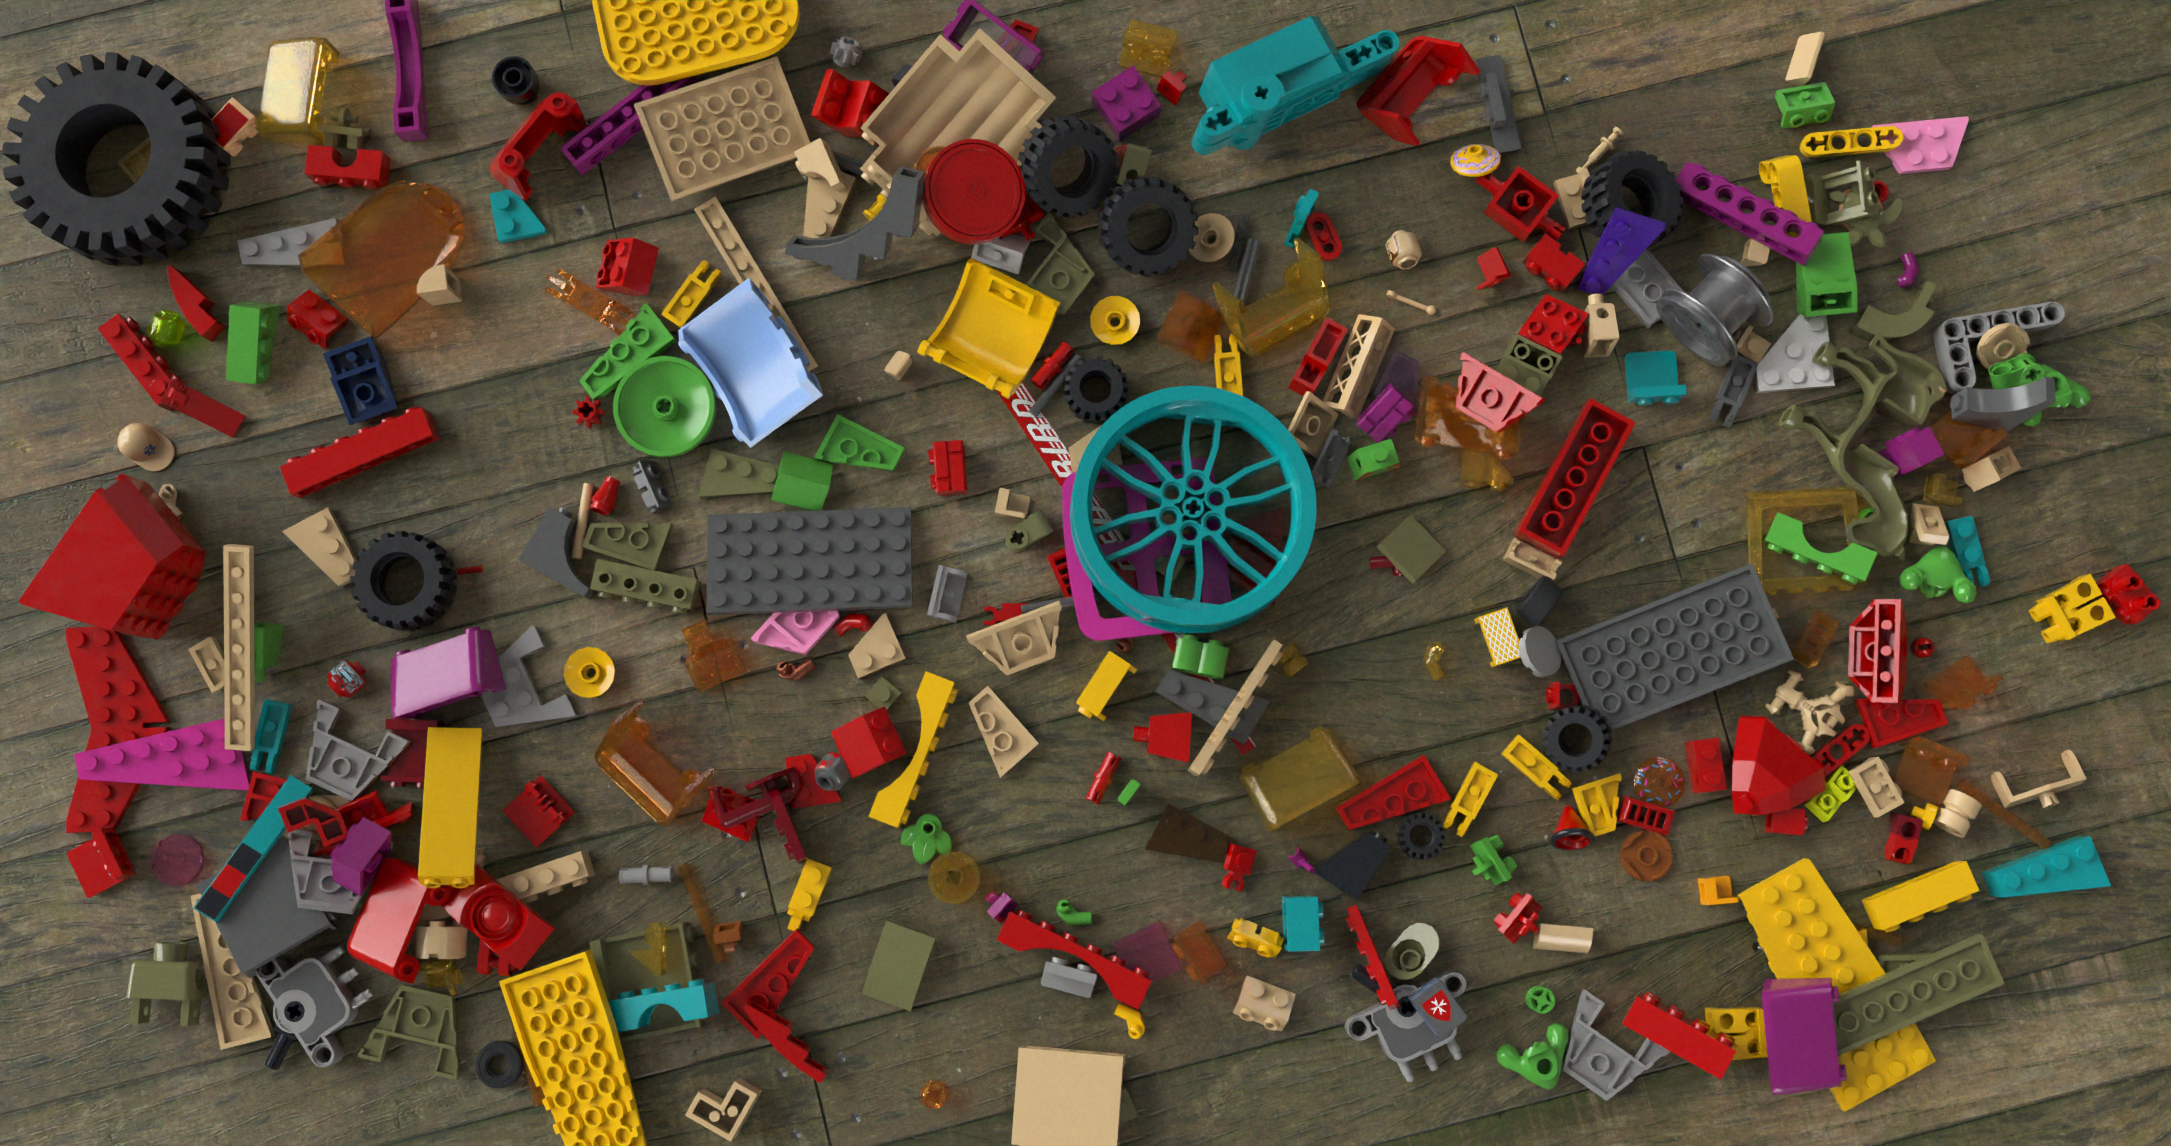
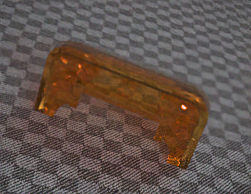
M1424 377L1419 386L1415 440L1419 441V445L1434 447V444L1490 453L1495 454L1496 458L1502 460H1510L1511 456L1519 453L1524 417L1501 433L1495 432L1455 408L1459 388L1451 387L1447 382L1440 386L1437 377Z

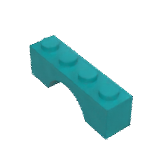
M704 979L689 981V986L681 987L680 983L665 985V990L657 991V987L641 989L642 994L634 995V991L618 993V999L608 1001L617 1031L633 1030L649 1025L653 1011L660 1004H667L675 1008L684 1021L719 1014L715 982L705 983Z

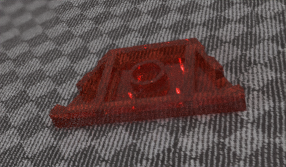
M1281 507L1264 515L1238 523L1256 532L1277 550H1281L1285 508ZM1230 534L1229 546L1237 556L1263 577H1267L1276 566V560L1252 543ZM1227 561L1228 577L1231 581L1247 591H1251L1257 586V583ZM1275 600L1270 604L1271 606L1275 605Z

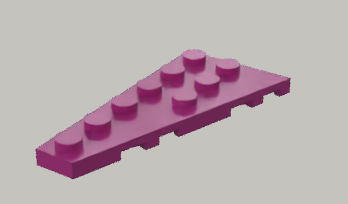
M225 718L74 754L80 780L248 791L250 784L244 751L225 749Z

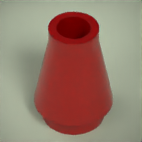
M606 476L603 484L590 500L592 503L590 509L598 514L609 516L610 512L614 511L620 481Z

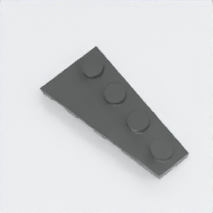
M1172 670L1167 671L1155 693L1185 711L1192 713V715L1216 728L1239 692ZM1255 696L1247 709H1241L1238 717L1241 719L1234 730L1231 731L1229 729L1225 735L1244 745L1270 700Z

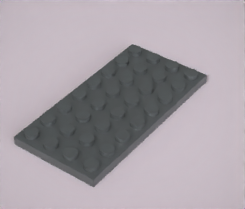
M911 507L708 515L706 613L708 615L913 608Z
M1752 563L1556 640L1582 705L1590 706L1592 710H1598L1602 717H1606L1608 720L1606 722L1608 726H1611L1612 730L1794 659Z

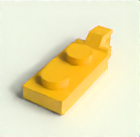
M807 858L788 906L787 914L792 915L787 929L794 931L797 928L800 930L803 920L809 922L811 916H814L832 867Z

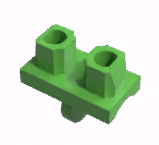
M1498 835L1483 838L1470 845L1476 855L1472 858L1477 865L1472 869L1474 875L1482 873L1486 880L1491 878L1494 885L1507 882L1513 878L1511 873L1517 868V864L1510 856L1502 860L1499 857L1497 851L1503 848V842Z

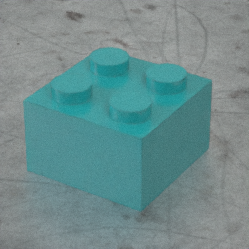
M1313 895L1282 896L1284 949L1288 952L1320 951V945L1324 944V929L1319 927V918H1323V903L1318 901V897Z

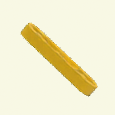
M1896 126L1810 133L1800 143V151L1807 158L1888 152L1895 150L1901 144L1903 133ZM1888 133H1891V137H1896L1892 144L1889 143V140H1880L1878 146H1876L1877 139L1885 138ZM1858 136H1869L1871 139L1870 146H1860L1857 142ZM1841 137L1845 141V147L1840 150L1835 149L1831 144L1832 139ZM1824 138L1827 139L1826 145L1817 146L1814 151H1812L1811 147L1806 146L1810 140H1813L1814 144H1822Z

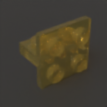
M1131 19L1128 29L1125 28L1123 47L1118 66L1128 69L1134 65L1138 72L1161 78L1168 71L1178 32L1173 29Z

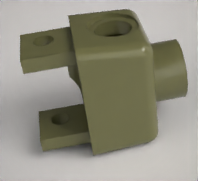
M155 942L152 959L137 960L132 963L126 998H132L130 1024L150 1022L151 999L182 1001L180 1026L199 1024L201 998L207 997V978L203 960H187L188 943Z

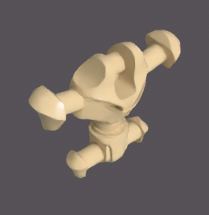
M1790 670L1787 672L1790 677L1786 683L1777 687L1775 699L1771 705L1766 703L1765 707L1770 711L1771 715H1780V709L1784 703L1788 704L1791 709L1794 708L1801 711L1800 714L1803 716L1802 730L1806 732L1802 742L1797 743L1803 747L1802 750L1811 756L1815 753L1814 748L1811 747L1815 736L1827 735L1834 737L1836 735V732L1833 730L1837 722L1841 724L1845 722L1838 703L1845 696L1852 697L1854 695V687L1846 686L1836 681L1835 685L1838 689L1830 697L1826 694L1824 697L1808 700L1804 697L1803 692L1794 690L1799 681L1804 680L1801 673Z

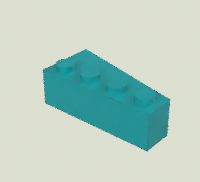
M2076 836L1981 872L1991 897L2004 898L2111 886L2091 836Z

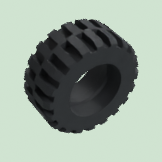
M1060 115L1054 117V122L1050 119L1041 123L1042 127L1040 129L1035 127L1031 131L1032 137L1029 140H1024L1022 144L1025 147L1024 152H1019L1018 160L1022 162V165H1018L1021 170L1025 183L1026 194L1044 210L1055 216L1061 217L1064 215L1066 218H1074L1076 213L1079 216L1087 215L1090 208L1096 210L1100 207L1099 202L1110 196L1108 194L1110 187H1115L1116 180H1114V175H1118L1119 166L1115 164L1118 161V154L1113 150L1114 144L1101 129L1077 116L1069 115L1066 118ZM1082 146L1085 153V164L1079 177L1067 186L1054 187L1051 180V169L1057 156L1069 147Z
M1627 150L1611 157L1590 173V176L1584 183L1585 189L1582 190L1581 200H1584V203L1581 205L1582 212L1586 213L1587 216L1585 221L1587 225H1591L1592 233L1595 237H1601L1615 208L1631 212L1623 201L1621 185L1626 186L1637 195L1642 205L1643 216L1665 222V229L1647 248L1663 240L1676 229L1683 212L1680 209L1683 207V197H1680L1682 189L1680 184H1677L1675 181L1676 175L1667 169L1668 165L1664 161L1659 162L1657 160L1658 157L1650 153L1646 155L1644 151Z
M1138 176L1136 180L1130 178L1124 181V185L1121 187L1116 186L1112 190L1114 194L1110 198H1105L1103 202L1105 208L1103 211L1100 210L1098 216L1101 219V224L1097 225L1098 233L1101 235L1100 242L1102 247L1106 249L1107 255L1120 267L1132 274H1141L1143 277H1151L1152 274L1161 276L1165 275V270L1170 269L1173 271L1178 268L1177 263L1180 260L1185 262L1189 257L1186 254L1188 249H1194L1196 244L1193 241V237L1198 235L1199 228L1195 226V221L1198 220L1197 213L1192 209L1193 203L1180 188L1158 177ZM1145 203H1156L1162 206L1168 213L1169 229L1167 235L1160 244L1151 249H1138L1129 242L1126 236L1128 218L1137 207Z
M396 531L395 534L387 532L381 535V540L374 538L368 542L370 546L368 550L362 548L358 553L361 559L358 563L354 562L352 569L356 570L355 576H350V584L355 585V589L351 593L353 599L359 600L357 603L359 610L367 613L366 617L371 621L396 630L405 631L408 629L415 631L420 630L421 626L428 627L434 624V618L441 619L446 614L443 611L444 607H451L453 600L450 599L451 593L457 592V586L453 584V580L458 579L457 571L451 568L454 562L451 557L446 555L447 551L442 546L436 544L435 541L414 532ZM413 558L423 568V587L418 596L411 602L404 605L395 604L389 600L385 591L386 575L389 569L399 560Z

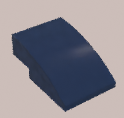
M370 336L323 353L332 375L330 380L349 425L399 408L393 383L376 336Z

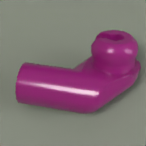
M1913 251L1900 256L1905 272L1904 275L1897 277V282L1902 289L1915 285L1920 273Z

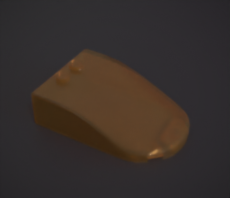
M405 181L395 182L379 189L300 253L298 257L301 271L370 336L377 340L422 298L417 294V284L423 273L437 265L444 264L449 267L458 256L465 236L464 219L456 202L440 188L425 182H420V184L405 183Z

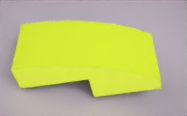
M1842 765L1836 768L1825 780V791L1808 799L1804 804L1823 823L1829 821L1839 806L1847 801L1857 789L1848 770Z

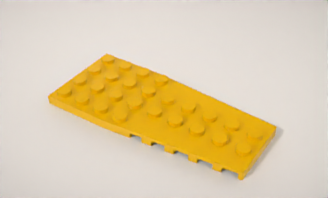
M1803 858L1738 894V898L1742 900L1747 911V918L1756 931L1760 947L1764 949L1769 960V967L1777 979L1832 978L1833 986H1838L1840 994L1886 974L1810 859ZM1913 1023L1839 1055L1840 1065H1846L1847 1081H1842L1841 1087L1829 1089L1840 1109L1845 1112L1936 1062L1916 1023Z
M591 949L499 981L524 1058L536 1087L541 1086L545 1095V1098L542 1099L546 1111L551 1110L556 1122L552 1126L556 1134H561L565 1146H647L616 1023Z

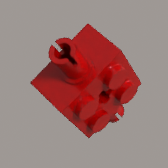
M1520 166L1514 170L1507 181L1501 182L1491 173L1479 176L1476 179L1475 183H1478L1493 194V199L1483 213L1523 243L1534 228L1536 230L1537 228L1541 229L1555 241L1566 229V227H1563L1549 217L1547 212L1559 195ZM1520 202L1524 204L1522 207L1518 205Z

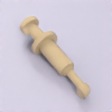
M1614 127L1613 133L1608 138L1602 137L1600 139L1601 144L1588 156L1587 163L1582 168L1579 166L1576 172L1579 174L1581 170L1596 163L1608 150L1612 151L1615 148L1613 143L1616 139L1624 136L1622 130Z

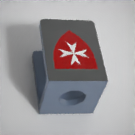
M1435 977L1408 997V1000L1432 1032L1440 1038L1446 1036L1468 1018L1441 980Z

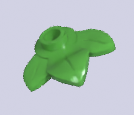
M934 814L922 815L916 824L907 826L901 836L902 845L913 846V855L919 864L927 863L934 856L935 852L949 856L952 849V840L949 833L942 829L940 819ZM931 824L933 826V830H925L924 825Z

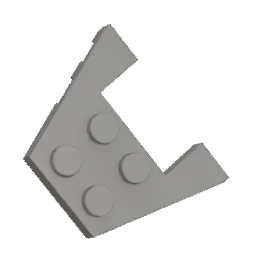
M537 626L530 627L498 658L506 690L496 693L488 690V692L481 695L495 727L571 718L578 715L568 694L543 705L522 658L546 647Z
M319 699L316 706L318 712L313 726L314 739L313 746L310 747L306 780L353 801L364 793L410 745L411 741L391 731H387L375 755L332 735L331 732L343 709Z
M295 830L288 833L297 908L353 914L373 880L361 896L333 882L332 860L308 857L313 840V832ZM391 842V852H392L393 847H394L393 842Z
M1583 989L1574 1016L1561 1070L1607 1101L1631 1083L1636 1076L1652 1067L1653 1063L1662 1056L1665 1057L1670 1051L1646 1038L1633 1057L1591 1028V1024L1605 1003Z

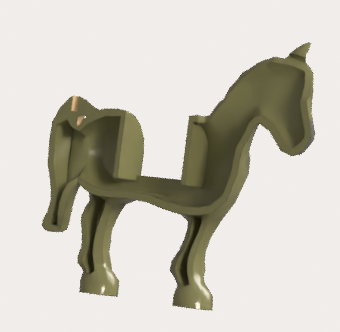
M1881 334L1874 336L1868 348L1889 366L1892 371L1890 374L1878 372L1872 361L1853 354L1850 349L1844 346L1837 348L1832 343L1826 341L1815 352L1812 362L1819 367L1832 366L1843 369L1855 378L1864 392L1863 406L1854 422L1840 435L1834 434L1816 411L1804 412L1793 404L1782 414L1778 425L1786 430L1800 429L1811 433L1825 450L1837 475L1873 508L1874 513L1867 518L1853 520L1846 526L1845 533L1849 542L1871 549L1885 557L1895 555L1904 562L1905 550L1903 542L1907 538L1908 513L1893 480L1900 467L1866 445L1861 444L1857 446L1875 410L1906 425H1922L1927 417L1930 406L1940 400L1947 391L1944 378L1936 367L1915 354L1891 347Z

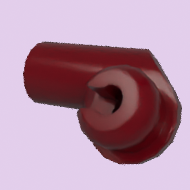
M1385 555L1370 557L1371 569L1391 568L1393 569V576H1404Z

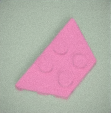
M1969 117L1873 125L1872 127L1896 126L1902 131L1903 141L1893 151L1884 152L1892 160V165L1899 174L1949 170L1953 167ZM1888 133L1885 138H1881L1879 141L1889 140V143L1892 144L1896 137H1891V133Z
M838 611L773 613L751 637V640L757 644L807 655L840 616Z

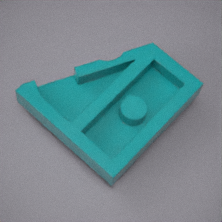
M509 189L489 194L497 238L501 244L548 234L547 229L518 195Z
M1310 189L1306 196L1303 194L1300 196L1293 213L1296 217L1283 245L1293 249L1308 217L1315 207L1319 195L1318 192Z

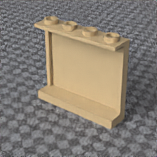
M1029 1045L1020 1046L1018 1049L1011 1144L1018 1146H1118L1123 1067L1126 1062V1054Z

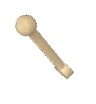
M1388 290L1386 293L1388 298L1397 299L1425 310L1429 315L1436 313V308L1433 305L1426 306L1398 295L1391 290Z

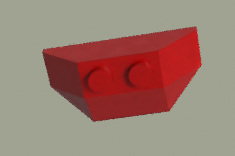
M1874 599L1850 625L1848 677L1872 703H1900L1907 680L1908 626L1902 599Z

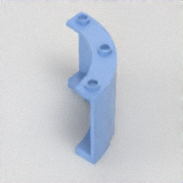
M748 278L679 329L678 344L686 354H691L714 385V393L723 401L729 413L735 437L740 442L744 441L751 448L823 396L817 376L808 370L807 367L811 363L792 331L781 316L777 318L767 306L770 301L757 285Z

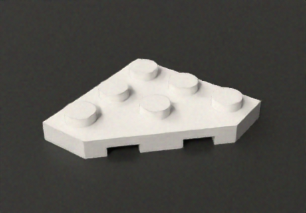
M1799 314L1794 319L1788 329L1760 360L1754 374L1756 393L1832 388L1835 386L1833 367H1819L1812 362L1818 348L1826 341L1829 342L1826 315L1805 317Z

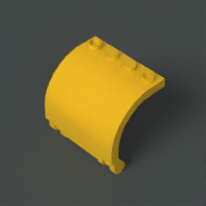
M970 258L967 261L958 290L947 313L929 339H924L921 342L917 353L923 356L928 355L934 358L933 361L939 364L942 363L984 384L986 388L992 391L996 389L1002 392V396L1009 399L1022 384L1038 357L1061 302Z

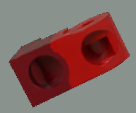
M1891 812L1889 820L1891 828L1885 846V859L1909 865L1917 849L1923 820Z

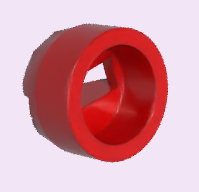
M1925 637L1917 638L1911 644V652L1917 658L1929 657L1934 652V643ZM1928 645L1929 649L1919 650L1918 646Z

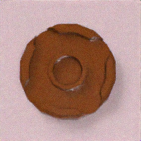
M1637 830L1628 835L1621 844L1619 852L1621 865L1625 872L1634 879L1641 881L1658 880L1666 875L1672 865V847L1668 840L1660 833L1650 830Z

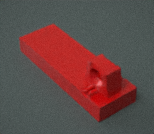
M174 379L171 380L160 399L161 402L232 438L245 415Z

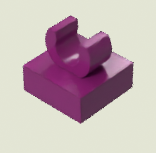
M991 891L985 897L992 905L987 912L1000 923L1007 918L1010 911H1013L1019 905L1005 892L999 897Z

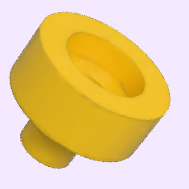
M1927 803L1924 809L1914 806L1911 816L1922 819V828L1929 830L1935 819L1938 806Z

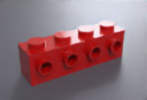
M117 313L98 328L99 332L157 406L172 411L174 408L161 402L160 399L172 379L184 385L185 383L168 368L170 367L168 361L162 355H158L153 349L155 348L153 342L147 336L142 335L139 331L140 326L130 316L126 318Z

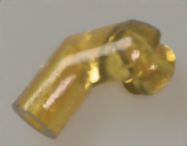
M1441 642L1431 643L1427 647L1423 658V663L1434 681L1445 676L1439 665L1441 655L1445 653V646Z

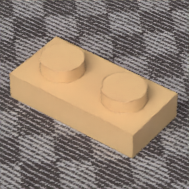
M210 636L188 650L211 692L217 694L224 690V653L216 638Z

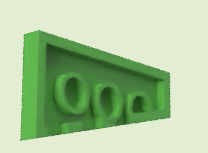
M646 302L640 308L642 311L636 318L631 319L625 326L626 330L618 339L615 338L609 345L610 349L604 356H600L579 380L594 401L602 399L618 387L621 379L632 367L646 359L657 357L677 342Z

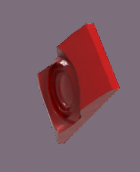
M477 863L475 868V885H468L465 888L453 887L450 897L441 905L460 925L478 936L494 953L519 970L525 967L556 929Z

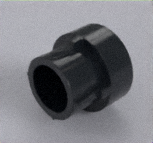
M510 56L496 64L492 72V82L495 89L507 102L524 105L532 102L535 98L538 99V75L527 60L517 56ZM520 78L519 82L512 84L516 79Z

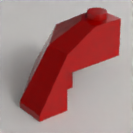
M1766 716L1739 717L1732 765L1734 814L1764 815L1792 809L1826 789L1824 764L1817 758L1813 759L1802 750L1803 747L1788 734L1785 736L1774 726L1775 723Z

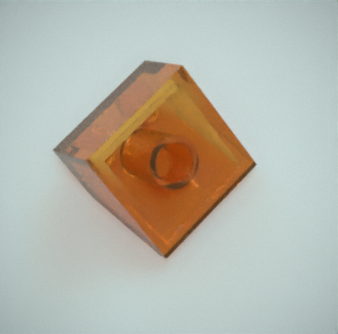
M1180 290L1158 332L1157 342L1202 363L1224 317L1204 301Z

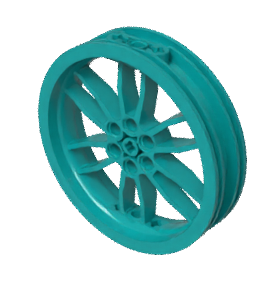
M1206 386L1165 388L1141 396L1119 409L1104 422L1090 440L1078 465L1070 504L1072 539L1079 561L1092 584L1109 603L1125 615L1147 626L1173 633L1201 634L1216 632L1236 626L1260 613L1281 594L1300 569L1312 542L1317 512L1316 492L1311 470L1298 443L1285 426L1263 407L1241 395L1219 388ZM1160 418L1184 420L1181 442L1182 478L1175 479L1151 453L1128 438V435L1141 426ZM1193 422L1212 425L1214 428L1210 454L1203 471L1193 470L1191 466L1189 437L1190 426ZM1221 425L1244 430L1264 446L1272 456V458L1245 467L1218 485L1213 484L1209 479L1219 448ZM1118 444L1123 445L1148 465L1162 482L1161 487L1156 488L1132 477L1108 460L1107 457ZM1278 465L1286 482L1285 485L1258 495L1230 498L1228 490L1244 478L1272 466ZM1101 468L1106 469L1130 489L1159 503L1160 508L1128 514L1101 526H1094L1092 514L1093 493ZM1189 481H1198L1202 488L1199 490L1191 489ZM1169 489L1176 491L1178 498L1174 500L1168 499L1165 491ZM1282 494H1289L1291 522L1284 551L1280 552L1256 532L1227 518L1225 512L1256 506ZM1214 495L1220 497L1222 504L1219 506L1211 504L1209 497ZM1190 505L1195 506L1194 510H1198L1194 515L1189 514L1190 510H1187ZM1165 514L1172 515L1175 523L1171 525L1165 524L1162 521V516ZM1209 520L1216 521L1219 529L1216 531L1209 530L1206 522ZM1154 522L1156 530L1140 542L1113 554L1104 555L1097 536L1126 525ZM1184 530H1191L1196 538L1194 540H1186L1182 532ZM1224 531L1252 543L1276 560L1277 564L1267 577H1263L1237 556L1223 539ZM1169 535L1174 538L1175 544L1165 572L1163 597L1140 593L1124 581L1111 566V563L1139 553L1164 536ZM1205 540L1209 541L1233 567L1257 583V586L1243 596L1224 604L1217 605L1200 602L1204 573L1202 542ZM1181 549L1192 550L1195 584L1194 595L1191 600L1172 598V595H1170L1173 569Z

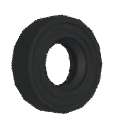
M495 1041L486 1045L479 1052L476 1059L478 1078L485 1085L492 1088H505L514 1084L520 1078L524 1069V1057L521 1050L515 1044L508 1041ZM497 1054H502L509 1060V1069L503 1075L494 1073L490 1067L492 1058Z

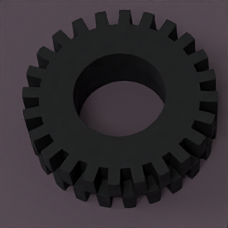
M106 52L105 63L92 54L80 56L82 72L67 62L58 65L55 68L62 83L58 85L45 76L39 78L34 84L45 97L38 103L30 97L23 95L18 105L31 114L28 121L11 117L8 122L7 129L20 137L21 143L3 142L2 154L17 163V165L3 168L4 178L18 187L9 193L13 202L26 210L22 214L29 223L40 228V232L80 255L91 260L95 258L113 266H117L118 260L130 266L143 265L142 254L156 262L168 258L164 248L165 243L179 251L188 247L190 243L182 231L188 227L202 234L209 225L197 216L198 213L204 208L217 214L222 205L220 201L210 194L211 189L227 190L229 185V178L217 170V167L230 166L231 159L230 154L217 144L216 138L220 137V132L217 124L211 120L216 114L201 101V97L157 64L153 66L138 56L131 55L130 61H128L119 53ZM133 124L145 125L150 136L151 155L148 166L141 178L132 187L120 194L110 197H93L86 181V165L95 144L105 134L118 127Z

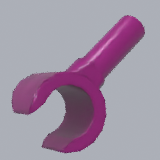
M1296 847V854L1293 856L1288 855V859L1296 868L1304 867L1309 873L1313 874L1315 868L1308 863L1306 854L1299 847Z

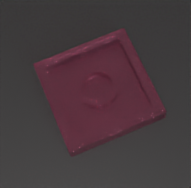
M1160 920L1113 942L1119 958L1126 961L1124 966L1132 970L1135 967H1139L1149 972L1148 978L1153 980L1152 983L1182 969Z

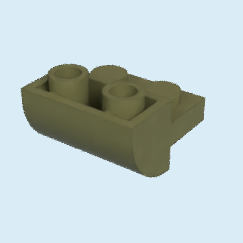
M1516 333L1505 350L1496 371L1541 396L1563 356Z

